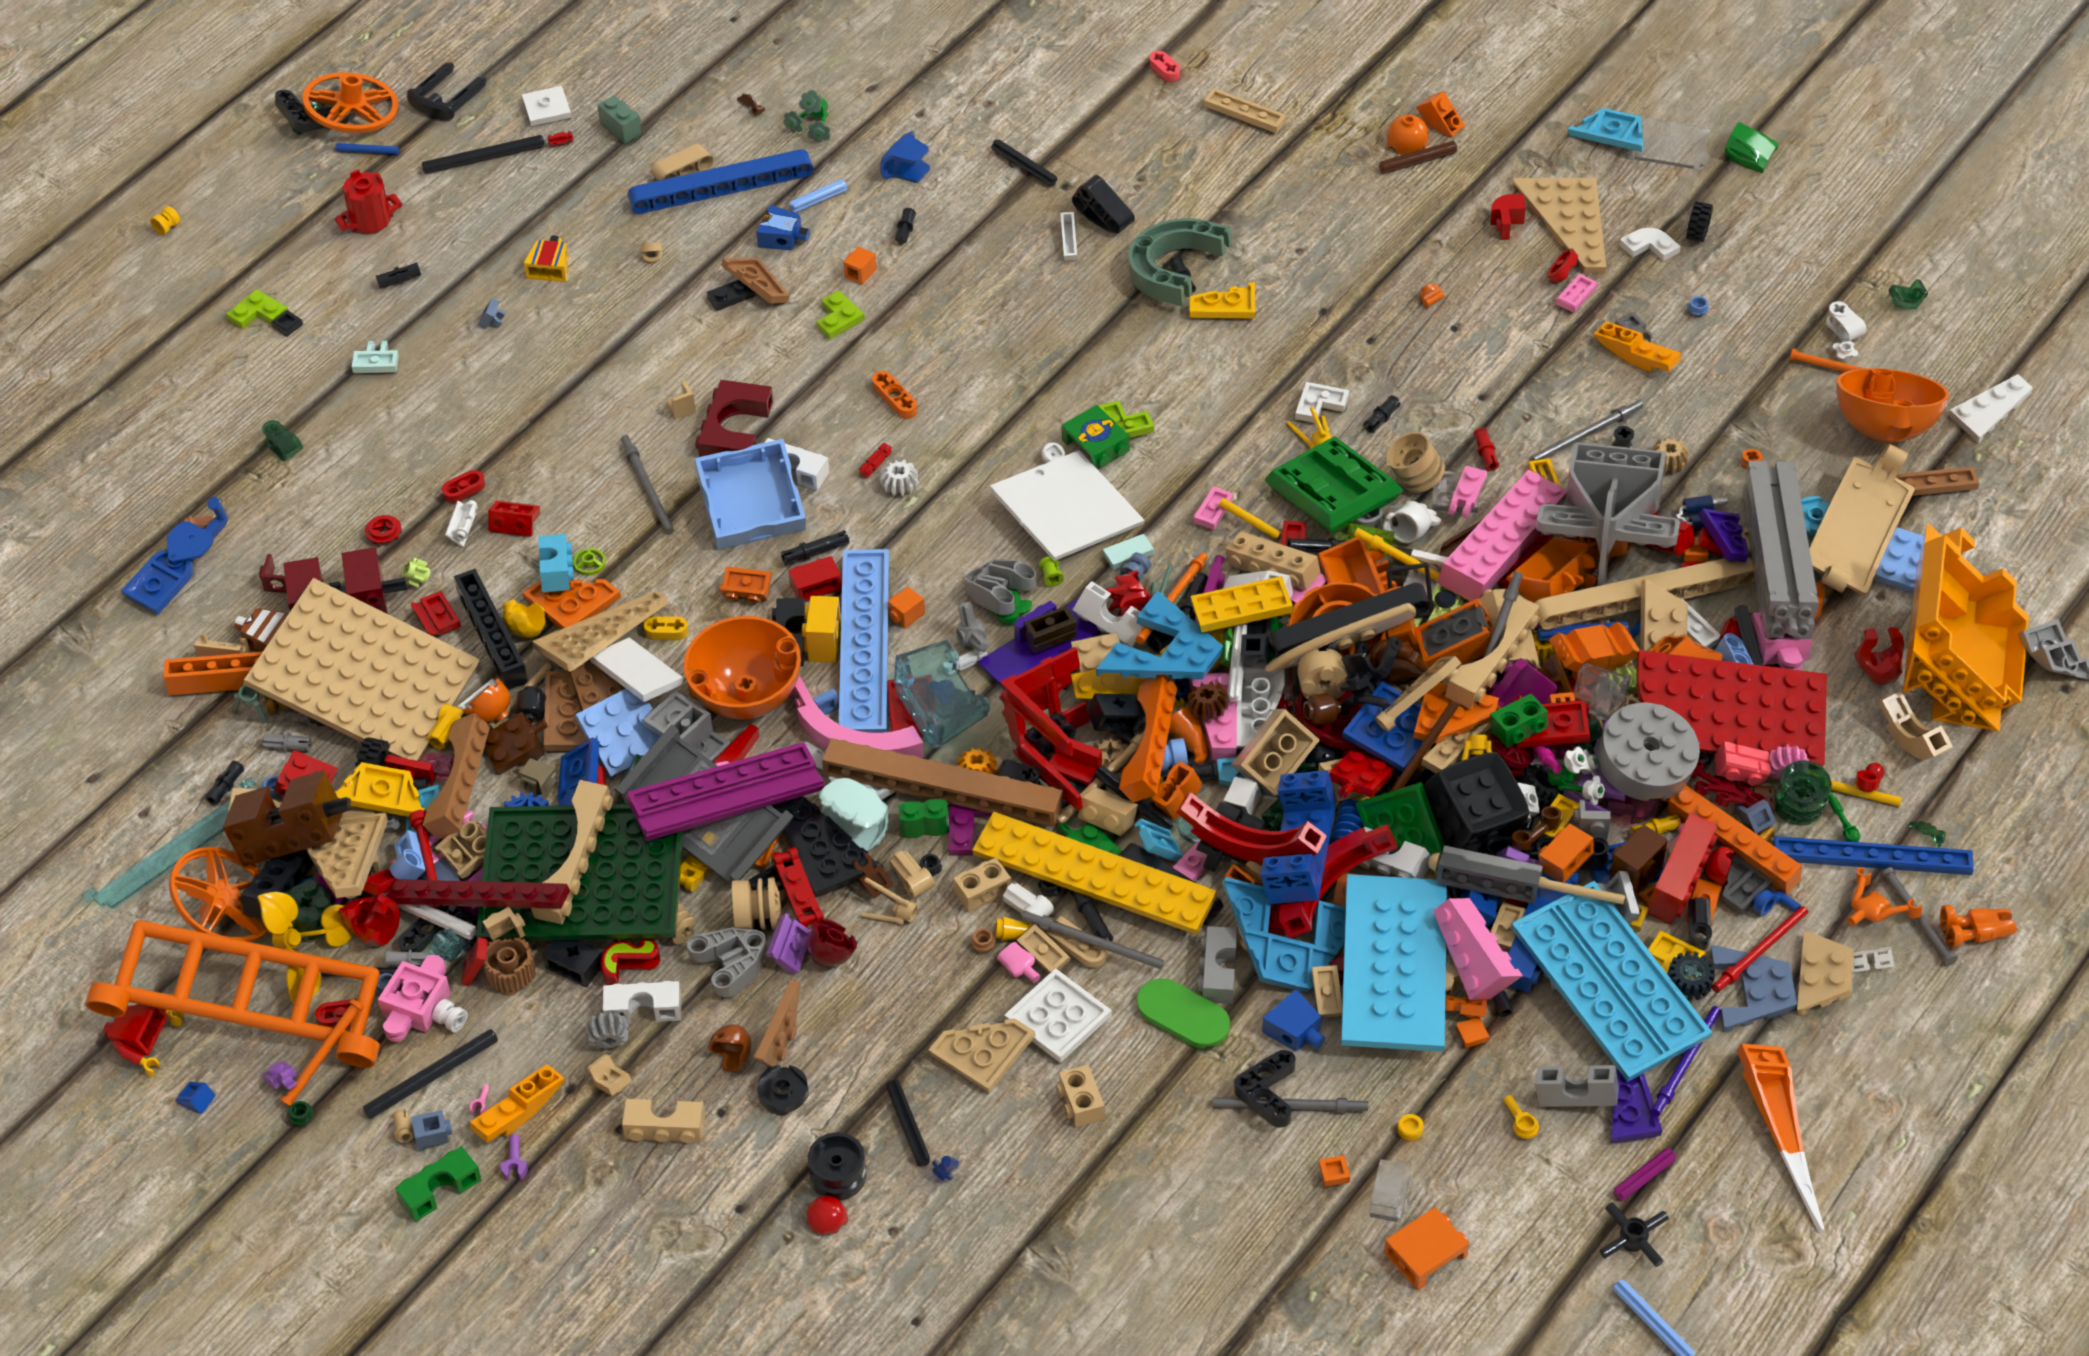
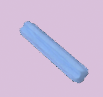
M843 179L791 200L789 207L792 212L796 213L845 192L847 184Z

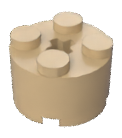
M1327 648V651L1315 649L1307 652L1299 660L1298 678L1302 693L1307 699L1313 694L1330 693L1337 700L1345 693L1341 692L1339 687L1345 682V678L1348 675L1341 660L1342 656L1337 651Z

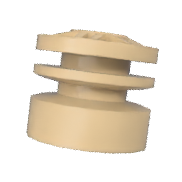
M1411 432L1402 435L1390 445L1386 453L1388 465L1404 489L1411 493L1424 492L1434 487L1441 480L1445 472L1444 462L1428 437L1421 432Z
M762 878L758 879L757 890L751 889L748 879L733 880L732 902L735 928L753 930L754 920H759L761 930L764 931L766 930V919H770L771 928L775 930L781 916L780 893L776 886L775 878H768V889H764Z

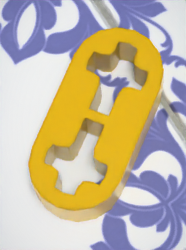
M654 616L644 622L645 635L652 640H682L689 633L687 621L682 617Z

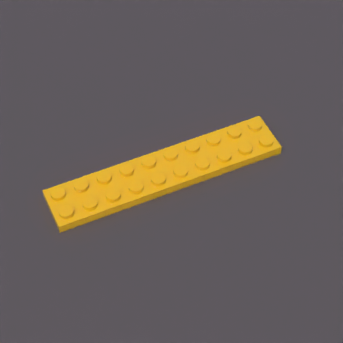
M994 811L972 849L973 855L989 861L997 858L1001 865L1195 935L1200 931L1217 897V890Z

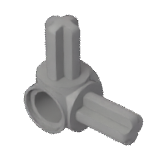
M960 603L958 610L961 623L959 628L956 629V633L963 648L969 646L981 652H986L989 642L986 640L985 630L981 622L974 618L971 603Z

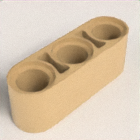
M694 144L656 162L651 168V173L657 181L705 171L712 166L714 159L701 144Z

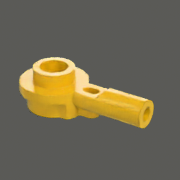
M1512 1095L1506 1096L1503 1101L1515 1118L1513 1125L1514 1133L1523 1139L1536 1136L1539 1132V1123L1536 1118L1528 1112H1522Z

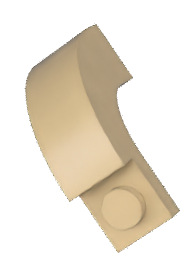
M1902 691L1878 702L1889 724L1885 725L1888 732L1897 744L1911 756L1927 760L1953 747L1942 725L1930 729L1919 722Z

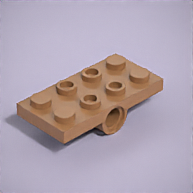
M591 659L570 672L581 711L626 689L594 665Z

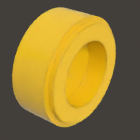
M1406 1114L1399 1119L1397 1131L1401 1138L1407 1141H1415L1422 1136L1424 1123L1420 1117L1414 1114Z

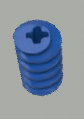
M1350 799L1340 802L1333 821L1329 844L1364 827L1355 804L1358 801Z

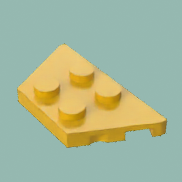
M361 762L355 769L354 774L349 775L343 782L342 787L337 792L335 791L338 798L346 796L350 798L351 806L406 817H409L413 811L425 810L421 807L419 793L413 785L410 771Z

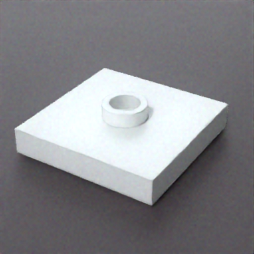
M562 86L522 94V100L531 126L572 118Z

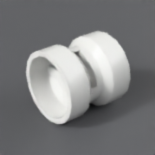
M448 999L441 1000L432 1013V1019L435 1022L445 1024L446 1028L453 1033L458 1032L464 1026L468 1017L466 1010L461 1007H454V1003Z

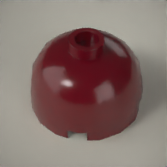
M821 919L819 923H817V920L814 921L807 934L806 947L812 960L817 965L828 967L840 966L853 955L857 948V942L853 935L849 938L844 933L846 928L828 919Z

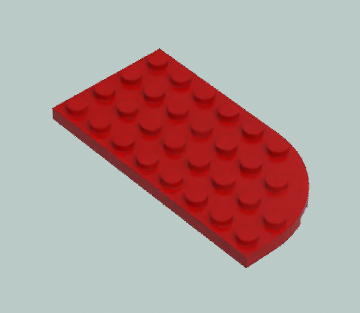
M1641 650L1637 653L1636 686L1640 703L1663 705L1682 716L1694 730L1699 742L1700 752L1715 754L1723 741L1767 751L1769 756L1770 751L1777 750L1778 746L1783 748L1787 744L1789 747L1798 745L1799 749L1805 750L1807 759H1809V766L1823 767L1825 765L1827 674Z

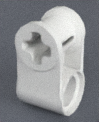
M1840 301L1830 304V315L1826 319V325L1842 342L1852 341L1866 333L1864 321L1847 304Z

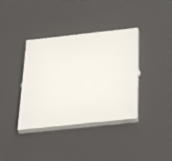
M1080 450L992 484L989 487L994 496L1053 561L1141 526L1145 521Z

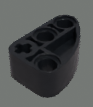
M1094 175L1079 186L1072 196V203L1075 208L1089 221L1108 232L1119 234L1135 221L1133 212L1103 178L1098 175Z

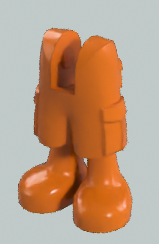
M1942 905L1940 909L1941 929L1943 933H1946L1945 940L1950 948H1958L1963 942L1969 940L1982 943L2006 938V936L2017 932L2016 924L2011 920L2012 913L2010 909H1970L1967 916L1956 915V911L1951 905Z

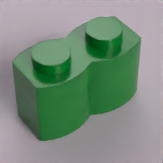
M932 799L923 803L910 801L898 805L901 837L918 838L925 834L940 836L949 832L946 800Z

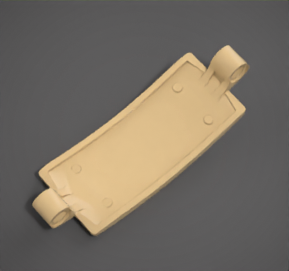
M1889 444L1883 449L1875 466L1857 457H1854L1809 546L1813 570L1823 574L1821 583L1840 593L1846 587L1863 596L1868 592L1885 550L1915 490L1913 486L1896 478L1908 456L1907 452Z

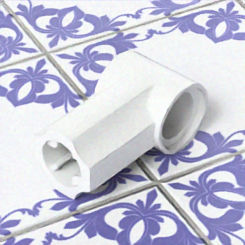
M1018 883L1010 884L1003 895V901L1020 912L1021 915H1023L1024 911H1028L1043 917V915L1049 916L1054 911L1052 903L1043 895L1036 897Z

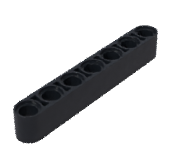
M1412 583L1275 630L1268 636L1273 656L1277 658L1316 637L1405 603H1410L1416 608L1415 616L1429 610L1431 605L1424 586L1421 583Z

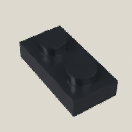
M740 280L707 292V298L716 311L755 297V292Z

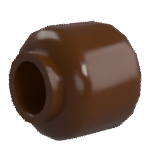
M1330 693L1313 694L1308 697L1303 705L1305 719L1316 726L1334 723L1341 712L1340 702Z

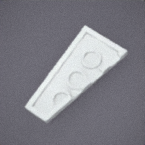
M2017 374L1950 409L1948 416L1979 443L1987 432L1990 433L2000 420L2003 421L2012 409L2017 408L2032 393L2033 387Z

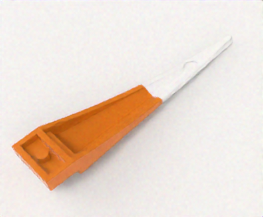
M1741 1044L1736 1050L1745 1069L1742 1074L1820 1234L1824 1230V1225L1804 1154L1796 1110L1792 1070L1783 1047Z

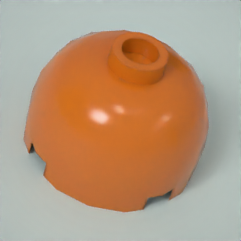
M1409 114L1396 117L1390 124L1387 132V144L1390 149L1391 146L1396 149V153L1405 155L1423 148L1425 149L1428 145V128L1421 118Z
M498 677L493 681L496 684L495 686L488 685L469 703L472 706L471 709L465 707L463 711L467 715L475 712L487 724L494 720L499 723L508 715L506 709L510 704V693Z

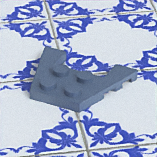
M1711 945L1710 948L1712 967L1715 970L1733 967L1748 954L1716 945ZM1760 956L1740 974L1746 1007L1721 1008L1720 1016L1723 1032L1732 1031L1734 1027L1740 1025L1744 1027L1751 1025L1753 1021L1761 1018L1770 1019L1796 1010L1797 1000L1789 962Z

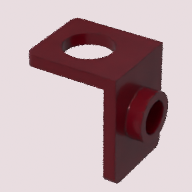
M267 554L265 563L261 565L259 570V577L264 591L287 593L285 576L273 575L275 565L272 554ZM271 581H279L283 586H274Z

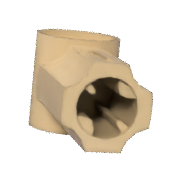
M899 851L890 860V866L901 878L903 886L911 898L935 887L930 872L925 867L921 869L908 851Z

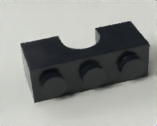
M777 598L776 608H772V621L785 627L796 639L800 649V667L804 666L805 654L804 637H802V634H794L792 632L802 631V625L806 623L805 599Z

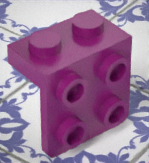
M1520 658L1514 664L1510 662L1502 672L1505 675L1500 682L1496 680L1488 692L1491 693L1490 696L1498 697V702L1501 701L1505 705L1511 704L1519 695L1523 698L1529 694H1532L1541 704H1546L1550 695L1556 692L1557 686L1524 659Z

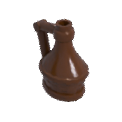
M1388 639L1379 640L1371 651L1370 662L1374 668H1377L1380 664ZM1402 643L1386 679L1391 685L1400 686L1412 680H1417L1430 667L1409 644Z

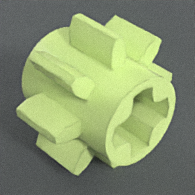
M413 558L412 562H405L401 575L406 578V584L418 588L419 583L425 584L428 581L430 569L426 567L427 562L417 558Z

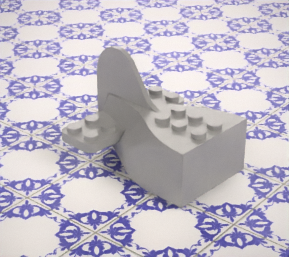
M1574 442L1567 488V501L1571 506L1541 505L1537 516L1536 529L1545 535L1563 534L1571 538L1577 536L1595 538L1601 553L1597 586L1605 585L1608 557L1616 540L1635 542L1638 545L1654 544L1663 548H1670L1676 545L1680 521L1672 517L1653 515L1659 509L1661 503L1666 452Z

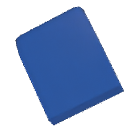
M189 1082L175 1101L194 1112L203 1113L216 1095L206 1083Z

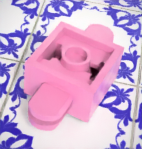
M1760 609L1758 613H1753L1752 625L1763 665L1779 663L1780 668L1801 670L1803 661L1809 660L1812 639H1793V636L1789 635V633H1785L1784 638H1764Z
M428 955L420 967L402 961L381 993L378 1003L382 1017L387 1018L383 1024L385 1036L390 1041H402L411 1027L427 1032L434 1021L432 1019L434 1008L441 1000L449 998L451 992L447 977L444 976L446 967L442 957Z

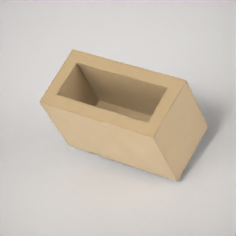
M1094 787L1082 797L1083 809L1079 810L1078 818L1121 836L1133 826L1138 804Z

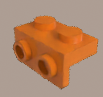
M726 566L723 585H720L719 591L722 595H725V598L730 600H738V597L747 598L748 601L760 603L761 600L768 601L772 573L769 571Z

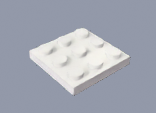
M1055 968L1004 1015V1020L1015 1018L1034 1030L1036 1036L1032 1042L1061 1063L1112 1016V1010Z

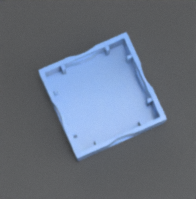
M784 439L752 445L739 451H725L695 458V471L717 550L806 530V517L798 489L792 479L791 464Z

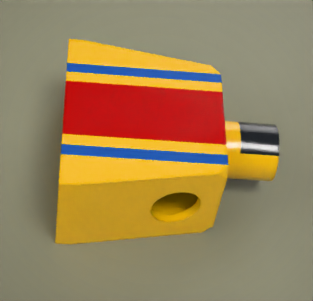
M552 235L549 241L538 240L535 242L524 261L527 279L567 282L569 260L567 244L562 242L559 236Z

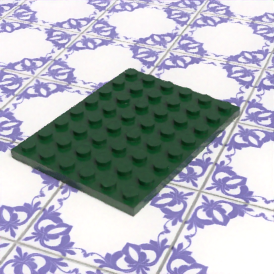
M612 804L611 809L606 811L604 827L597 834L596 848L594 852H590L587 871L585 874L582 873L579 892L573 896L571 913L565 917L563 925L535 919L531 908L510 907L514 914H520L525 923V926L522 927L525 936L521 940L676 938L684 831L645 841V836L630 805ZM574 806L490 807L482 881L542 883L549 879L561 868L574 847L578 826ZM479 907L476 939L480 937L487 939L488 942H493L487 933L483 921L488 919L491 914L500 912L507 907ZM514 928L496 938V940H514V938L520 936Z

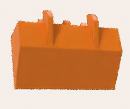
M1354 537L1318 553L1317 557L1327 582L1344 581V583H1359L1368 587L1373 594L1378 595L1380 592L1388 590L1385 572L1389 567L1388 560L1375 563L1385 557L1384 552L1379 549L1377 551L1369 550L1367 543ZM1392 580L1393 588L1398 587L1396 582Z
M1553 537L1515 570L1523 574L1518 591L1528 601L1535 603L1542 598L1572 592L1580 585L1592 587L1598 581V577L1592 575L1598 569L1596 543ZM1514 572L1506 578L1509 582H1511Z

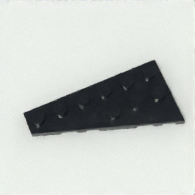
M801 796L771 805L781 814L787 810L794 816L783 832L790 846H795L798 851L800 861L815 898L860 881L859 877L864 873L857 870L853 866L852 861L856 860L862 866L866 863L863 853H869L863 847L860 848L852 840V837L829 816H825L816 804ZM872 859V860H873V863H872V866H873V867H874L876 864H880L881 867L883 868V865H882L881 863H879L878 861H875L874 859Z

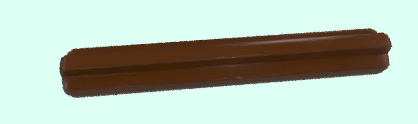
M1450 141L1381 161L1379 169L1381 173H1388L1457 152L1458 147L1455 141Z

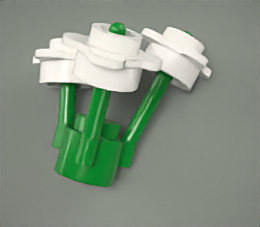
M1580 747L1574 748V751H1566L1564 763L1561 764V772L1556 774L1551 769L1548 771L1550 784L1553 787L1558 786L1559 791H1581L1585 799L1591 800L1592 805H1597L1598 799L1604 795L1605 788L1600 783V777L1597 776L1596 769L1599 767L1596 756L1589 754L1587 750H1582ZM1580 770L1584 775L1589 773L1593 775V780H1587L1583 786L1568 785L1573 780L1574 773L1577 774Z

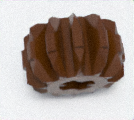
M1201 681L1200 687L1193 686V690L1188 696L1189 710L1191 713H1194L1196 719L1202 717L1205 722L1208 718L1216 720L1217 715L1224 716V710H1227L1229 706L1226 690L1223 689L1220 683L1214 685L1212 681L1206 685Z

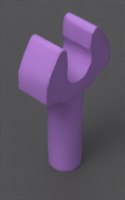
M516 1134L509 1136V1160L500 1164L502 1175L506 1181L510 1180V1171L512 1169H518L520 1180H523L528 1172L527 1162L519 1159L520 1136Z

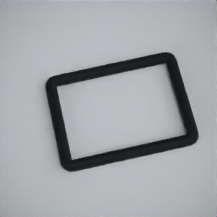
M1427 563L1390 568L1386 572L1388 589L1393 588L1391 573L1425 568L1427 595L1431 605L1428 612H1424L1414 618L1430 616L1434 610L1430 570Z

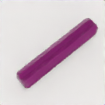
M1665 1148L1614 1188V1196L1619 1201H1624L1675 1161V1152L1670 1148Z

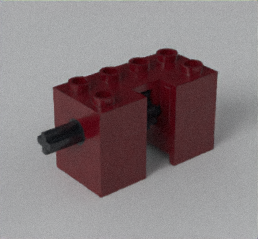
M376 547L341 553L345 586H341L340 581L329 583V586L388 614L385 594L407 590L405 577L383 581ZM318 557L283 563L290 611L313 578L324 583Z

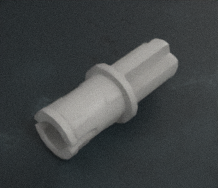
M265 733L262 744L264 747L284 749L286 752L289 749L309 752L311 749L309 745L312 744V740L309 736H292L290 733H286V735Z
M410 949L409 952L386 951V967H399L402 961L420 967L428 955L436 954L412 952Z

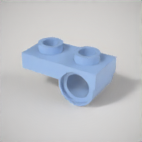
M408 830L394 845L397 859L390 866V871L396 879L417 880L425 871V866L416 832Z

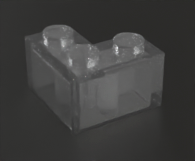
M1585 663L1578 671L1574 696L1580 701L1585 700L1586 704H1590L1589 714L1595 715L1596 718L1601 720H1609L1625 703L1631 677Z

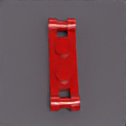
M796 847L788 848V851L783 853L779 851L771 853L773 864L795 919L806 928L816 920L819 923L821 919H824V916L814 896ZM791 861L792 865L785 867L783 863ZM808 911H811V913H812V914H809V915L803 914V913L808 912Z

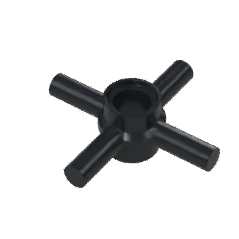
M1613 1202L1609 1203L1605 1210L1621 1227L1620 1237L1600 1249L1602 1257L1606 1259L1622 1248L1631 1252L1641 1250L1655 1267L1660 1266L1664 1260L1647 1241L1649 1231L1669 1220L1667 1213L1661 1211L1647 1221L1637 1217L1627 1219ZM1630 1233H1635L1639 1236H1633Z

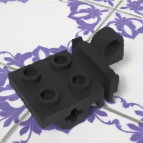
M1220 802L1216 809V812L1241 825L1258 830H1264L1266 822L1246 812L1244 813L1225 803ZM1200 840L1196 848L1197 851L1207 854L1203 868L1213 872L1216 871L1223 855L1235 861L1243 862V864H1246L1248 861L1225 853L1203 840Z

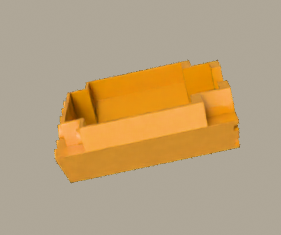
M1927 522L1916 567L1902 693L1921 686L1933 698L1931 717L1933 721L2000 731L2001 710L2022 702L2026 649L2017 633L2028 629L2029 615L2015 603L2017 581L2004 568L1983 576L1961 555V553L1975 548V540L1962 527L1941 536Z

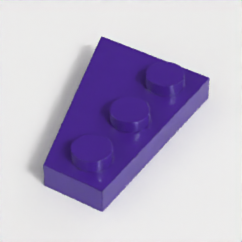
M1702 509L1698 516L1703 522L1704 527L1709 531L1713 541L1720 548L1724 558L1731 562H1746L1750 555L1746 539L1741 535L1743 527L1738 524L1740 515Z
M1617 1069L1619 1091L1617 1106H1613L1611 1144L1661 1136L1662 1128L1659 1118L1651 1113L1654 1103L1645 1075L1642 1074L1627 1082Z

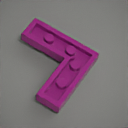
M950 804L949 856H973L974 817H991L992 813Z

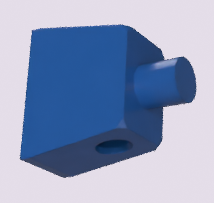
M1296 989L1263 1017L1262 1032L1294 1051L1299 1050L1306 1043L1318 1049L1325 1041V1037L1319 1033L1321 1028L1320 1014Z

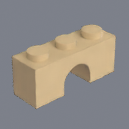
M626 1099L622 1122L624 1137L633 1141L702 1142L705 1122L703 1102L677 1101L675 1112L669 1117L660 1118L654 1115L652 1100Z

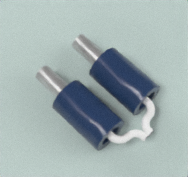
M1711 495L1685 498L1682 501L1679 514H1676V518L1687 522L1681 516L1683 512L1686 516L1690 515L1689 522L1687 523L1692 526L1693 532H1700L1702 527L1705 528L1698 516L1701 510H1714V507L1728 505L1727 497L1713 499Z

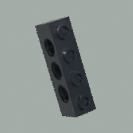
M305 849L266 861L261 872L254 876L252 883L241 894L240 902L243 904L244 915L262 919L261 906L257 897L261 894L280 892L291 896L315 865Z

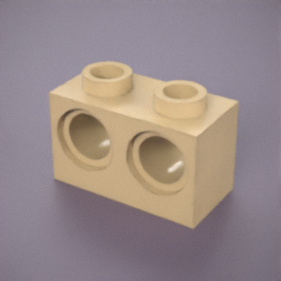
M994 858L990 861H984L979 866L969 871L961 872L958 876L954 877V893L968 913L1003 897L1006 888L1011 884V877L998 859Z
M1089 1065L1059 1072V1083L1056 1084L1057 1093L1060 1099L1064 1098L1066 1102L1064 1104L1067 1119H1072L1075 1128L1105 1120V1105Z

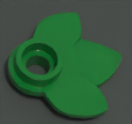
M1009 590L1014 596L1015 611L1013 613L999 615L989 609L987 610L989 613L997 615L1001 624L1013 625L1021 614L1028 613L1031 610L1032 601L1021 600L1017 591Z

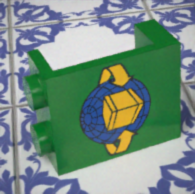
M1098 405L1061 425L1062 441L1067 445L1076 441L1091 456V463L1097 469L1106 466L1109 462L1124 456L1130 451V436Z

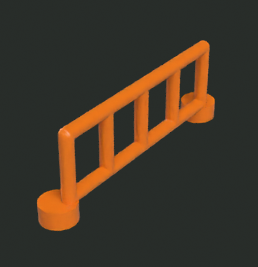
M143 920L135 921L132 926L114 985L104 982L92 983L85 1001V1006L89 1010L109 1017H123L128 1003L132 1002L325 1041L334 1028L305 1022L319 972L363 980L357 1001L364 1006V1009L358 1011L350 1023L349 1031L345 1030L335 1043L338 1044L335 1057L339 1061L351 1066L371 1068L375 1066L380 1044L376 1040L363 1035L380 977V972L377 968ZM145 936L188 945L173 995L130 987ZM203 948L246 957L232 1007L189 999ZM261 960L304 968L290 1019L247 1010Z

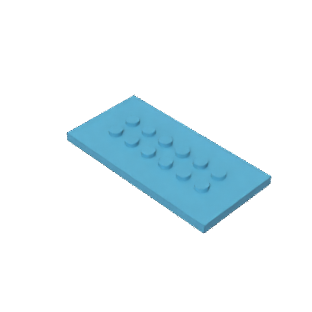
M1347 874L1341 1046L1444 1052L1446 941L1433 910L1446 901L1447 885L1436 883V879Z
M1595 881L1583 886L1601 890ZM1567 894L1512 923V931L1627 1082L1711 1038L1712 1031L1611 902Z

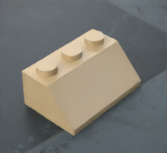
M1275 709L1231 765L1244 777L1253 779L1260 788L1276 796L1278 794L1280 776L1294 773L1319 742V739L1286 709Z

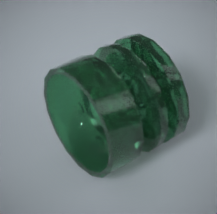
M1803 760L1787 765L1781 773L1779 784L1775 791V811L1790 824L1801 826L1810 825L1817 821L1823 814L1831 792L1832 782L1830 775L1815 762Z

